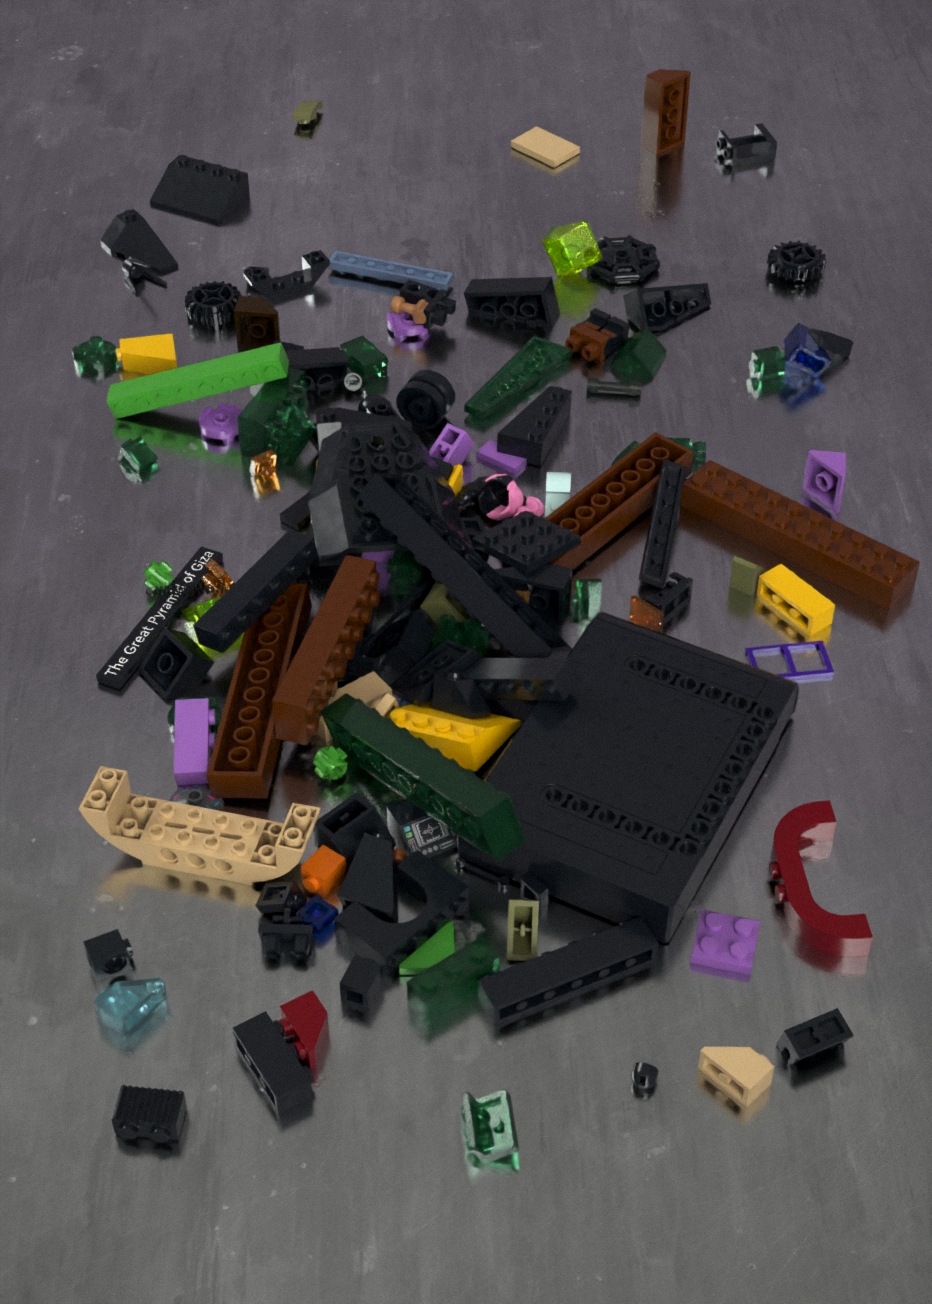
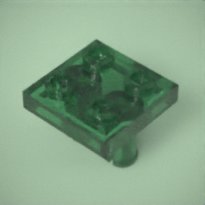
M448 614L440 616V625L428 654L448 639L474 649L479 658H484L491 636L485 632L484 626H481L479 620H476L474 625V619H468L463 623L456 621L453 615H450V620H448Z

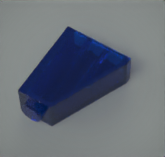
M798 323L784 339L785 361L819 378L832 363V360L826 350L820 348L809 334L810 328Z

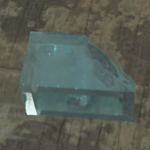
M161 978L115 982L107 990H103L93 1002L97 1020L124 1039L167 1000L165 983Z

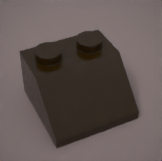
M239 296L234 309L237 347L256 349L272 345L274 340L281 341L278 311L261 297Z

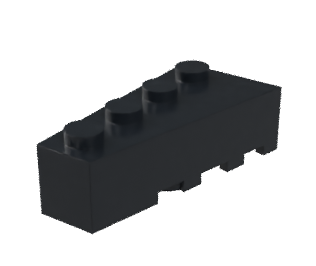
M339 347L285 351L289 359L287 377L253 385L250 387V392L258 404L262 406L268 404V400L275 398L282 400L286 398V395L295 392L302 394L312 387L322 388L344 381L347 376L349 360Z
M549 386L497 433V452L525 458L526 463L541 466L570 414L572 391L561 387Z

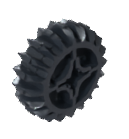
M206 281L205 284L199 283L198 287L194 286L190 291H187L184 301L185 311L190 320L195 321L196 324L202 323L203 326L211 325L212 327L214 325L221 326L223 323L229 324L230 320L235 321L234 309L239 296L242 295L237 287L232 286L231 283L225 284L224 281L209 283Z

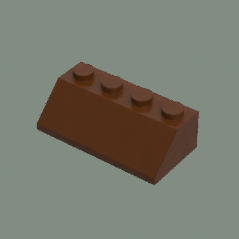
M659 69L645 75L641 146L655 155L685 143L691 75L689 71Z

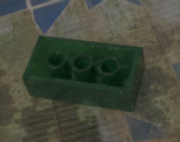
M288 367L286 378L266 382L240 413L237 420L242 455L267 461L271 454L276 452L281 441L286 439L292 427L297 425L302 414L307 412L309 401L306 394L308 384L305 381V371Z

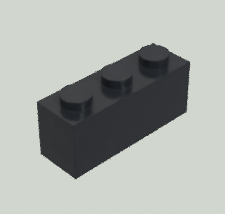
M265 1011L232 1028L235 1047L278 1115L313 1097L311 1086L314 1083L313 1075L308 1066H301L295 1046L291 1042L286 1043L283 1038V1029L277 1020L272 1021Z

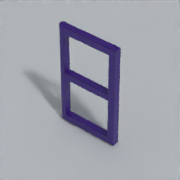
M823 641L745 648L750 665L757 668L754 653L782 651L790 673L776 675L790 680L834 676V670ZM818 647L825 669L797 672L789 650Z

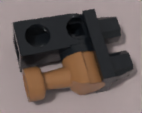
M408 280L400 289V296H394L390 310L396 314H401L403 311L413 315V320L417 325L424 324L423 328L430 329L434 324L443 327L447 320V314L452 315L456 310V300L447 298L446 290L441 289L439 291L436 288Z

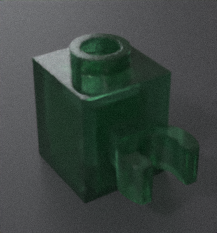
M395 550L393 559H388L387 573L391 574V584L399 585L398 594L408 595L410 586L417 587L424 577L425 566H422L414 559L415 554L411 550Z

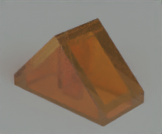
M631 596L630 622L661 633L664 613L638 596Z

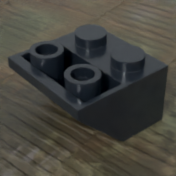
M358 793L353 794L319 818L313 828L315 846L320 848L322 845H325L345 857L347 872L365 833L373 836L376 833L385 835L392 841L393 846L396 847L395 840L376 808Z

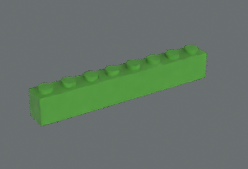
M280 342L111 384L106 402L115 419L286 378L289 359Z

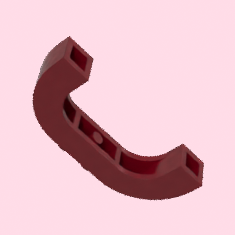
M830 800L800 805L783 816L775 829L771 862L769 863V875L771 880L776 882L777 903H782L786 920L794 933L811 947L840 957L869 956L873 937L866 914L837 915L821 908L811 895L799 854V849L806 844L833 841L837 822Z

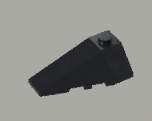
M708 283L640 288L623 295L627 317L643 333L662 331L711 305Z

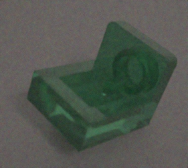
M141 436L134 441L129 439L123 443L118 455L120 461L126 458L137 473L151 466L158 459Z
M600 578L576 579V593H572V608L577 609L578 619L589 618V601L601 600L602 580Z

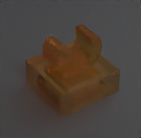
M271 449L251 459L249 472L254 478L262 475L266 482L275 479L273 473L276 472L275 463L277 456Z
M211 559L205 564L210 573L205 574L201 581L206 584L207 589L209 583L212 590L214 583L216 588H218V583L221 586L225 583L226 590L228 583L232 587L233 581L218 563Z

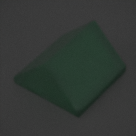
M646 327L624 341L610 364V368L653 378L667 350Z

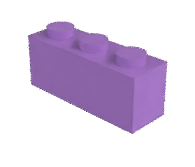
M208 698L175 700L174 776L177 786L209 784L206 775L211 760V749L214 748L216 741L215 733H211V725H216V711L210 708Z

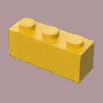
M779 564L759 576L756 595L807 635L812 636L832 624L835 604L784 565Z

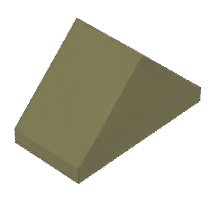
M734 556L729 587L752 596L757 590L759 576L769 570Z
M509 899L506 960L528 961L537 957L539 900Z

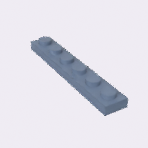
M336 250L329 259L330 265L328 266V269L339 272L369 276L400 284H405L408 280H412L436 288L439 291L441 289L447 291L454 280V274L450 272Z

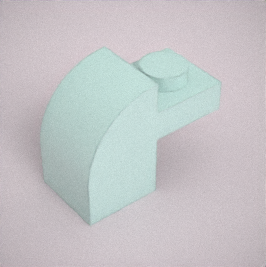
M547 472L545 518L570 499L571 473Z

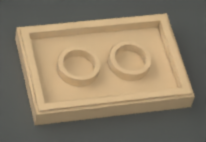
M537 126L511 140L512 148L553 168L580 153V146Z

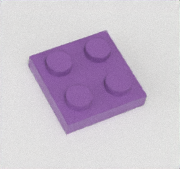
M701 909L690 963L750 975L760 921Z

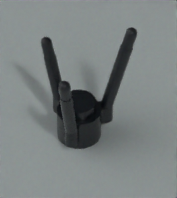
M129 256L123 262L122 269L125 272L123 277L128 281L134 294H137L138 291L131 278H139L143 274L164 286L167 285V282L143 268H151L150 264L137 260L132 256Z

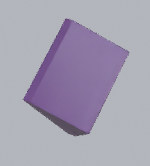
M819 450L808 451L802 489L834 513L840 512L846 477V453Z

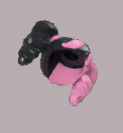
M507 474L478 477L474 482H468L463 486L462 490L456 495L458 508L478 500L482 514L492 520L514 517L523 511H530L541 517L545 512V506L541 500L535 497L523 496L514 479Z

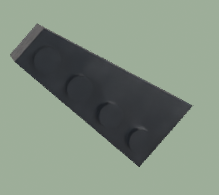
M552 277L472 279L464 291L468 312L494 317L497 314L505 316L508 320H515L517 318L527 320L529 324L542 323L545 324V327L549 328L554 327L560 316Z

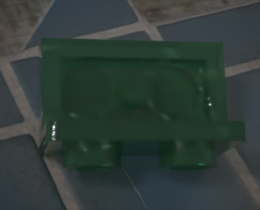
M503 1089L479 1099H475L469 1092L462 1094L464 1106L461 1107V1115L467 1126L468 1135H465V1144L471 1154H475L484 1164L518 1152L519 1145L511 1096L507 1090Z

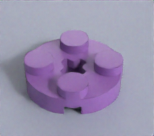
M403 311L401 314L389 312L387 314V326L390 331L394 332L396 338L402 339L406 336L426 335L428 333V329L423 328L424 324L417 325L414 322L413 315Z
M226 403L218 404V408L212 410L211 406L205 408L199 415L201 435L213 439H221L224 442L233 441L235 436L240 434L245 428V417L242 414V410L235 405Z

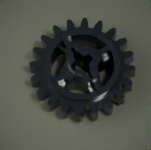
M789 241V243L785 244L781 242L780 246L775 245L774 249H770L767 263L768 268L772 269L771 273H777V277L782 276L785 280L791 279L794 282L797 280L805 282V279L813 280V276L820 277V273H824L827 260L825 259L826 255L822 254L821 249L816 250L815 245H808L809 243Z

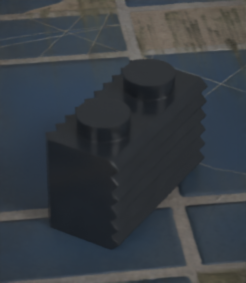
M123 1084L120 1087L111 1119L114 1133L119 1134L125 1139H135L137 1136L150 1137L152 1140L160 1143L167 1142L169 1139L179 1140L185 1112L187 1111L185 1094L181 1090L177 1092L176 1090L170 1091L169 1089L164 1090L162 1088L158 1090L157 1088L151 1089L150 1087L145 1088L143 1086L139 1088L138 1086L132 1087L131 1085L126 1086Z

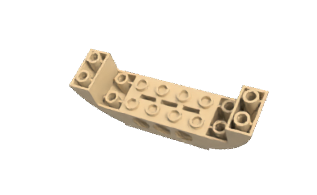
M100 766L79 807V811L99 835L123 852L142 860V864L252 886L253 882L278 878L291 871L299 863L321 808L292 803L284 823L132 794L128 771Z

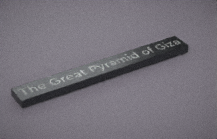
M200 547L171 582L170 585L172 586L173 593L175 585L177 586L178 593L180 585L184 592L185 584L187 590H189L190 584L192 590L194 584H196L198 591L199 584L202 587L222 562L223 553ZM181 587L179 596L176 589L175 596L172 595V590H170V596H168L166 590L165 596L162 594L97 673V682L121 689L147 656L164 627L169 628L197 593L196 588L194 595H192L190 587V593L187 595L185 587L184 596L182 595Z

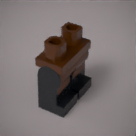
M594 308L590 311L588 319L570 328V337L566 339L565 349L571 353L576 350L581 352L583 358L588 361L592 359L602 361L605 359V355L611 354L628 342L629 323L614 316L611 317L610 314Z

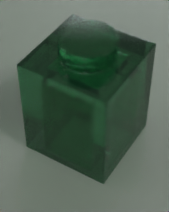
M777 346L752 351L749 369L759 382L784 377L786 357Z

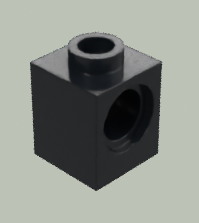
M118 929L83 941L87 961L96 982L131 969L129 957L133 956V950L128 938L123 940Z

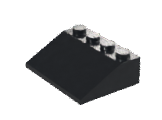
M179 155L168 165L150 199V204L220 223L250 194L248 173L238 169L223 167L219 164L208 163L204 160L190 158L186 155Z

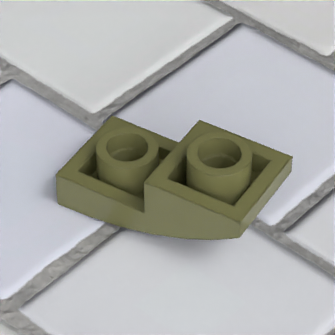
M302 101L296 107L292 120H299L300 124L310 123L311 120L317 118L316 110L323 108V101Z

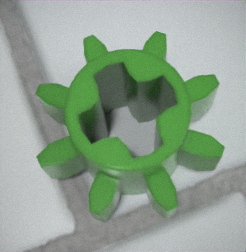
M155 560L152 561L142 573L146 577L144 584L151 588L152 591L156 589L152 588L155 586L159 589L162 586L164 590L165 586H168L174 578L170 573L172 567L164 560L160 564Z
M333 746L321 748L314 757L313 763L317 766L314 771L321 779L325 777L329 781L331 779H339L347 770L348 763L344 760L347 754L340 747L337 749Z

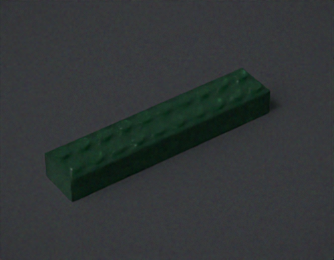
M346 693L320 711L336 748L340 747L347 754L346 758L497 863L525 842L521 832L522 824L515 816L512 809L514 803L506 792H499L489 781H482L470 769L465 770L453 758L448 759L439 749L431 748L422 738L414 737L406 728H400L389 717L385 718L375 708L371 709L366 706L361 699H355Z

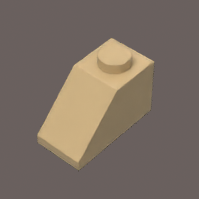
M705 1046L700 1050L698 1069L745 1107L751 1104L771 1085L774 1066L766 1056L758 1054L751 1047Z

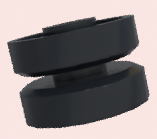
M429 369L419 370L413 374L408 383L400 390L396 398V405L400 415L405 420L411 421L412 426L423 430L433 429L439 425L455 403V391L452 384L440 373Z

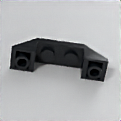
M321 250L312 251L309 254L302 255L303 270L294 271L291 274L274 277L273 279L263 267L254 268L243 274L253 288L272 299L312 288L330 265V260Z

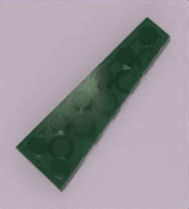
M533 336L464 404V412L485 419L556 367L561 366L572 356V349Z

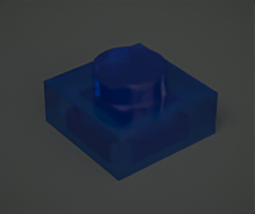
M315 895L296 913V916H303V925H313V931L320 935L334 921V918L338 915V909Z

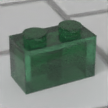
M363 335L340 344V350L349 360L348 369L352 373L358 374L364 384L388 375L387 365L389 362L387 356Z

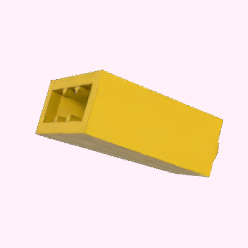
M173 333L119 339L120 348L116 349L117 361L122 362L124 371L155 374L177 368Z

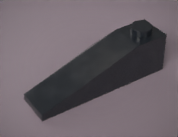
M134 209L126 210L116 215L100 240L101 244L112 254H123L125 259L132 256L137 260L150 264L151 268L148 269L159 274L178 267L177 261L147 221Z
M340 407L315 409L319 452L322 439L349 423L398 421L412 431L411 421ZM379 442L371 443L374 447L381 445Z

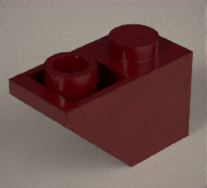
M312 990L279 1006L281 1019L278 1020L283 1029L284 1037H290L293 1041L292 1044L298 1052L299 1060L304 1059L310 1069L316 1067L329 1032L327 1011Z

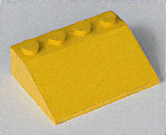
M431 700L424 702L420 706L412 704L397 707L380 722L387 750L477 771L521 726V720L490 714L488 717L468 718L432 708Z

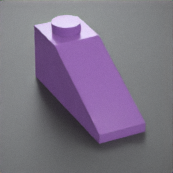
M447 423L430 449L429 454L453 466L461 465L473 448L474 443L466 431Z

